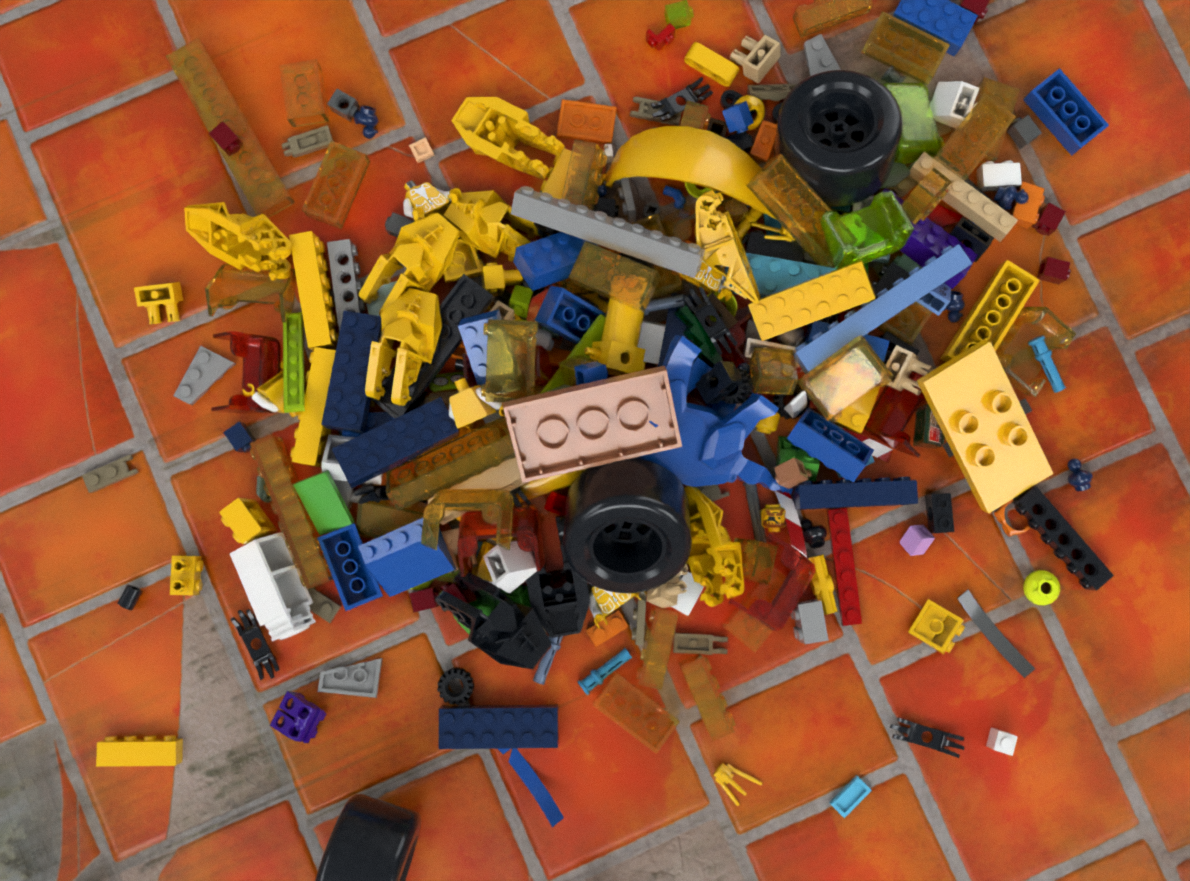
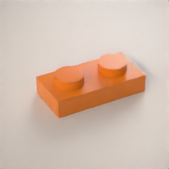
M762 120L749 155L750 157L767 163L776 138V124Z
M619 610L606 617L607 625L604 621H600L598 624L600 628H597L595 624L586 630L596 647L629 627Z

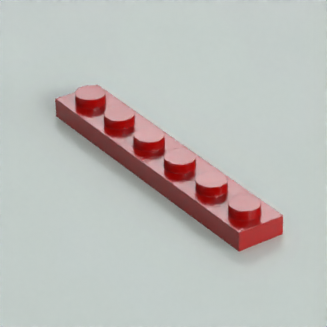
M847 508L827 510L841 625L862 624Z

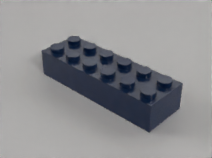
M350 311L343 312L321 423L327 429L364 434L366 431L371 397L366 396L365 385L372 341L379 343L382 334L381 316Z
M440 397L332 448V451L352 489L459 437V431L453 419L449 417V411Z
M891 477L874 479V482H871V478L855 480V483L842 479L836 481L835 484H832V480H821L817 484H813V481H804L792 487L795 510L918 504L917 480H910V477L893 478V481H891Z
M558 704L441 706L439 708V749L558 748Z

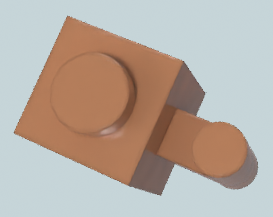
M792 458L774 467L777 483L788 489L808 480L812 476L809 469L806 470L803 462L796 458Z

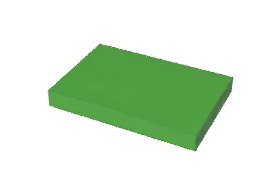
M328 470L293 484L320 536L355 522Z

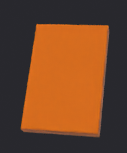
M562 99L556 137L612 144L617 107Z

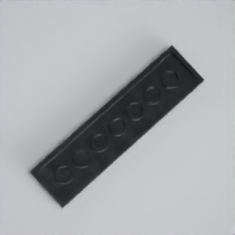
M463 274L439 306L442 330L431 364L422 362L417 381L408 387L411 400L404 406L395 405L391 401L395 366L391 370V374L382 382V387L385 390L384 397L381 396L380 400L370 399L393 418L408 413L463 341L458 328L461 319L483 314L495 297Z

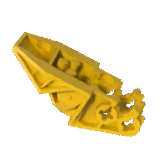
M466 97L451 120L465 143L472 148L475 154L489 156L515 170L543 180L550 172L549 168L538 159L532 161L524 152L515 150L514 148L517 143L521 141L526 146L528 145L560 156L565 148L555 136L547 137L539 128L531 125L526 111L498 97Z
M714 189L705 192L698 198L695 205L696 244L700 248L705 249L703 261L710 268L726 277V280L723 282L724 286L743 298H748L754 304L759 303L761 296L754 274L729 211L722 213L720 210H716V207L724 200L723 194L721 192L715 194ZM705 200L706 202H713L710 206L708 204L704 205ZM711 220L719 221V224L711 223ZM720 265L729 267L728 273Z
M494 190L461 193L462 198H457L455 203L451 202L443 215L446 220L460 231L459 238L464 243L494 258L498 257L500 251L514 258L516 247L531 243L515 231L517 228L526 232L529 238H534L535 235L539 236L534 222L512 215V206L506 204ZM502 218L511 221V226L502 224Z
M225 202L188 205L184 208L186 231L213 256L239 270H242L245 266L256 272L271 269L269 277H271L272 281L290 277L291 264L286 258L291 254V242L264 214L255 217L243 213L229 214Z
M440 213L432 214L401 227L395 246L389 254H383L379 257L361 288L359 297L367 304L376 301L379 297L378 289L384 284H389L391 282L390 278L394 273L404 266L407 269L404 273L400 274L399 279L380 309L379 316L409 288L422 289L425 292H429L452 264L460 231Z
M409 288L381 313L382 334L379 343L374 341L371 343L365 385L366 396L376 400H380L381 396L384 397L385 390L382 387V380L385 376L388 377L391 374L389 368L392 359L396 358L397 355L391 401L398 406H404L411 400L408 387L417 381L422 362L431 364L442 330L438 295ZM394 340L401 342L400 348H397L398 352L392 349Z
M687 486L684 489L689 503L692 548L686 564H689L694 582L706 587L704 593L699 597L700 601H705L708 606L714 607L723 602L724 594L729 599L739 596L744 592L740 542H731L726 528L721 526L723 510L696 487Z

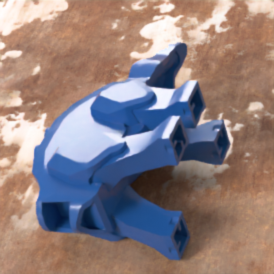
M675 335L670 342L662 366L665 365L668 374L682 447L636 458L650 460L670 470L683 485L692 487L717 485L726 482L733 483L737 479L752 485L760 483L763 487L772 491L780 490L783 493L792 494V488L788 489L779 485L767 468L746 459L741 452L745 439L757 423L762 419L775 415L779 408L764 396L752 393L748 400L735 411L736 404H727L722 400L718 404H707L706 407L686 402L687 395L696 387L695 384L701 380L700 377L713 368L697 357L701 352L700 348L684 336ZM737 387L733 390L734 394L737 393ZM649 421V423H651L654 427L659 426L653 423L652 421Z

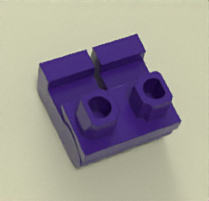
M287 691L279 706L282 710H277L270 726L294 741L309 743L311 738H315L317 734L316 727L319 721L324 720L326 712L314 703L304 699L302 694ZM292 698L293 702L291 706H287L289 699ZM283 716L284 720L282 724H278L280 717Z

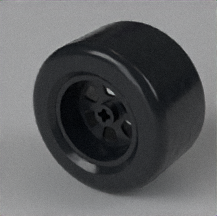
M825 71L812 75L798 83L785 97L779 110L774 160L778 174L784 184L802 199L822 206H847L872 196L888 179L901 139L903 119L897 100L880 82L868 75L855 71ZM851 135L854 136L859 142L851 139ZM827 141L831 146H826L820 142ZM844 144H846V145L849 147V148H838V146H841V145H844Z
M642 458L616 461L591 467L582 472L569 488L565 501L563 547L570 567L587 583L599 589L615 593L645 592L660 587L673 579L684 568L692 548L688 497L680 480L662 465ZM640 524H645V526L637 528Z
M363 794L353 795L346 802L333 828L315 881H405L420 833L422 821L420 814L414 810Z

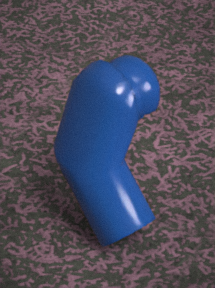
M665 185L663 194L673 197L675 208H684L686 198L679 189Z

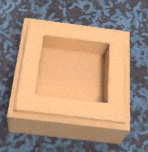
M426 137L409 145L417 163L435 156Z

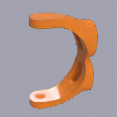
M1013 499L1000 506L994 512L996 519L1002 524V528L1008 537L1022 534L1031 529L1028 525L1021 530H1015L1006 523L1005 508L1014 501Z

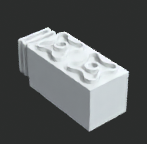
M283 532L255 539L230 553L259 625L266 626L269 630V635L272 637V642L296 635L316 623L309 605L313 604V601Z

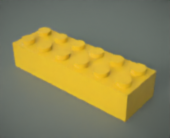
M312 231L289 235L308 348L313 352L315 347L336 350L339 333H336L335 326H338L336 315H333L332 310L335 307V303L329 292L332 286L330 278H327L326 275L328 263L323 257V253H325L324 243Z
M862 260L760 298L759 303L754 304L750 302L748 306L760 338L764 341L875 300L876 296Z
M1009 260L1000 264L940 359L947 362L982 340L990 341L996 351L1040 280Z
M315 347L314 352L312 351L310 354L311 368L306 373V382L308 383L305 389V411L298 413L300 423L299 428L295 429L294 438L296 443L290 453L294 463L322 468V459L331 429L325 428L321 423L336 350Z

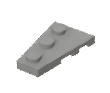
M821 34L804 43L803 46L810 76L825 71L841 70Z
M628 178L616 180V184H620V188H618L620 200L623 199L622 210L623 214L626 215L627 223L636 224V209Z
M200 346L173 396L190 405L195 404L236 363Z
M380 658L320 672L317 692L377 698L383 659Z

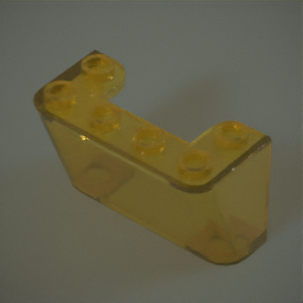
M1047 307L1022 308L995 351L1010 384L1024 394L1033 397L1038 395L1046 380L1035 378L1042 365L1040 361L1035 359V353L1032 346L1028 345V341L1044 335V341L1048 349L1053 351V349H1067L1076 335L1069 326ZM1067 337V339L1063 343H1061L1062 339Z

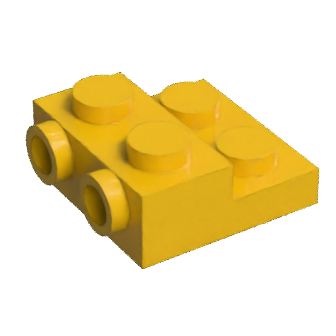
M458 239L453 262L443 274L445 283L459 280L463 274L470 279L481 276L483 262L481 259H478V249Z
M928 599L908 633L944 655L945 652L950 653L955 645L952 642L956 635L960 636L964 631L965 626L962 625L964 620Z

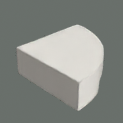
M605 144V162L612 163V144Z

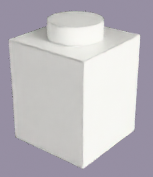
M991 727L986 746L995 751L1013 756L1018 736Z

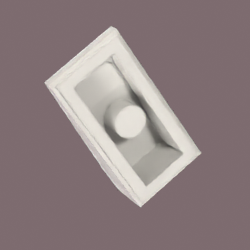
M801 391L784 407V410L792 418H795L806 408V392Z

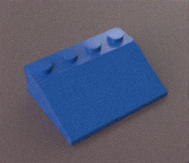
M434 515L423 517L358 546L365 565L389 597L456 569Z

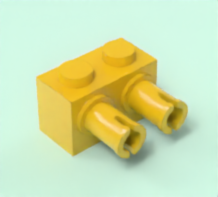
M487 263L482 268V288L493 296H501L505 286L521 285V281H523V277L518 269L504 270L502 265H497V263Z
M180 282L134 287L137 307H147L149 324L162 323L159 311L160 304L165 305L168 322L180 321L177 306L179 301H183Z
M172 556L170 595H199L203 586L202 580H200L204 567L203 560H201L202 556Z

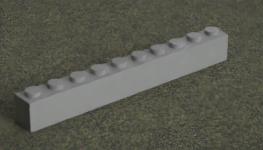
M528 186L521 187L514 193L511 209L512 215L695 278L700 270L705 249L700 248L697 244L682 242L677 237H667L660 231H650L644 229L639 224L632 225L625 222L622 218L609 217L604 212H595L589 210L584 205L571 204L569 200L554 198L549 193L536 192Z

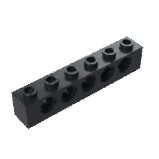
M1032 486L1014 499L1013 503L1015 504L1014 508L1016 511L1028 519V525L1041 534V540L1053 548L1054 555L1066 563L1067 570L1079 578V583L1084 589L1097 591L1114 576L1037 486ZM1034 505L1038 507L1037 514H1034L1032 511ZM1047 520L1051 523L1050 529H1047L1045 526ZM1060 534L1064 538L1062 544H1060L1058 541V537ZM1073 549L1076 551L1077 554L1075 559H1073L1071 556V552ZM1086 564L1089 566V572L1087 574L1084 571V567Z

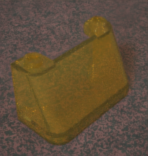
M723 194L724 200L716 207V210H720L722 213L729 211L734 226H737L745 219L748 209L745 203ZM704 201V205L708 204L710 206L713 203ZM696 202L665 216L662 227L667 237H677L684 242V240L691 236L692 226L696 224Z
M488 319V323H484L483 335H487L486 384H482L481 397H485V402H506L535 395L533 387L535 386V352L537 342L535 335L538 332V321Z
M860 335L800 378L797 383L806 392L808 398L828 422L833 421L834 423L843 417L841 414L844 411L843 409L875 386H886L892 381L891 377L894 375L863 335Z

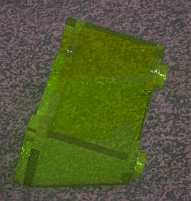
M923 83L882 84L897 100L903 119L902 135L894 162L902 164L914 162L924 152L931 157L939 156L941 148L944 147V141L942 137H939L928 100L929 92L927 86H924Z
M892 191L877 194L874 196L870 206L840 216L836 211H828L823 214L820 221L836 269L859 260L867 263L894 253L906 244L914 230L913 225Z

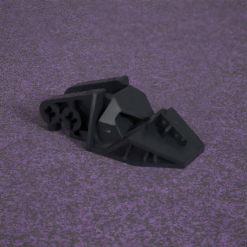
M564 515L556 516L563 557V569L546 572V562L544 560L537 520L527 521L531 552L539 568L526 580L530 605L551 638L581 633L590 604L587 582L574 572L565 556L563 547Z
M461 569L454 577L455 582L463 590L470 589L476 595L478 601H483L491 607L492 612L487 616L483 613V610L477 609L446 591H441L435 598L438 605L442 607L444 612L446 610L451 611L457 618V621L470 630L469 642L498 663L534 669L552 646L534 609L515 603L499 587Z

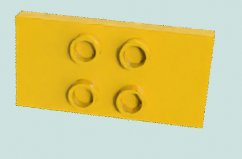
M982 340L916 380L982 511L988 514L1053 474L990 341Z

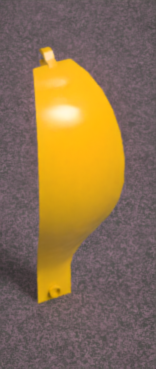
M663 126L645 130L632 136L618 149L607 173L600 176V185H602L603 181H606L605 186L610 188L613 186L614 181L628 177H656L697 184L735 198L787 224V222L767 210V207H771L790 220L796 221V226H799L800 230L828 235L834 238L837 236L835 221L839 217V213L810 208L797 202L746 152L730 140L711 131L688 126Z

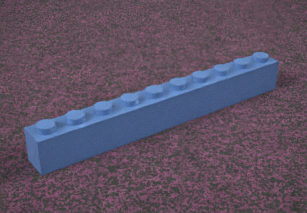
M959 244L954 248L951 245L941 251L942 256L939 258L933 256L927 260L924 268H915L908 273L910 277L905 280L900 278L892 284L894 286L888 291L885 288L876 294L877 299L861 304L862 309L855 312L852 310L844 316L845 320L841 323L837 320L829 325V331L823 334L820 331L812 337L813 341L808 345L804 342L796 347L797 352L793 354V357L804 373L808 374L970 266L972 262Z

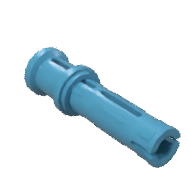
M1041 335L1028 341V345L1032 346L1035 359L1040 361L1053 392L1057 393L1066 387L1051 358L1052 351L1048 349L1044 341L1045 336Z
M624 648L597 670L592 669L588 676L577 682L588 696L593 688L597 685H602L603 680L631 659L632 656Z

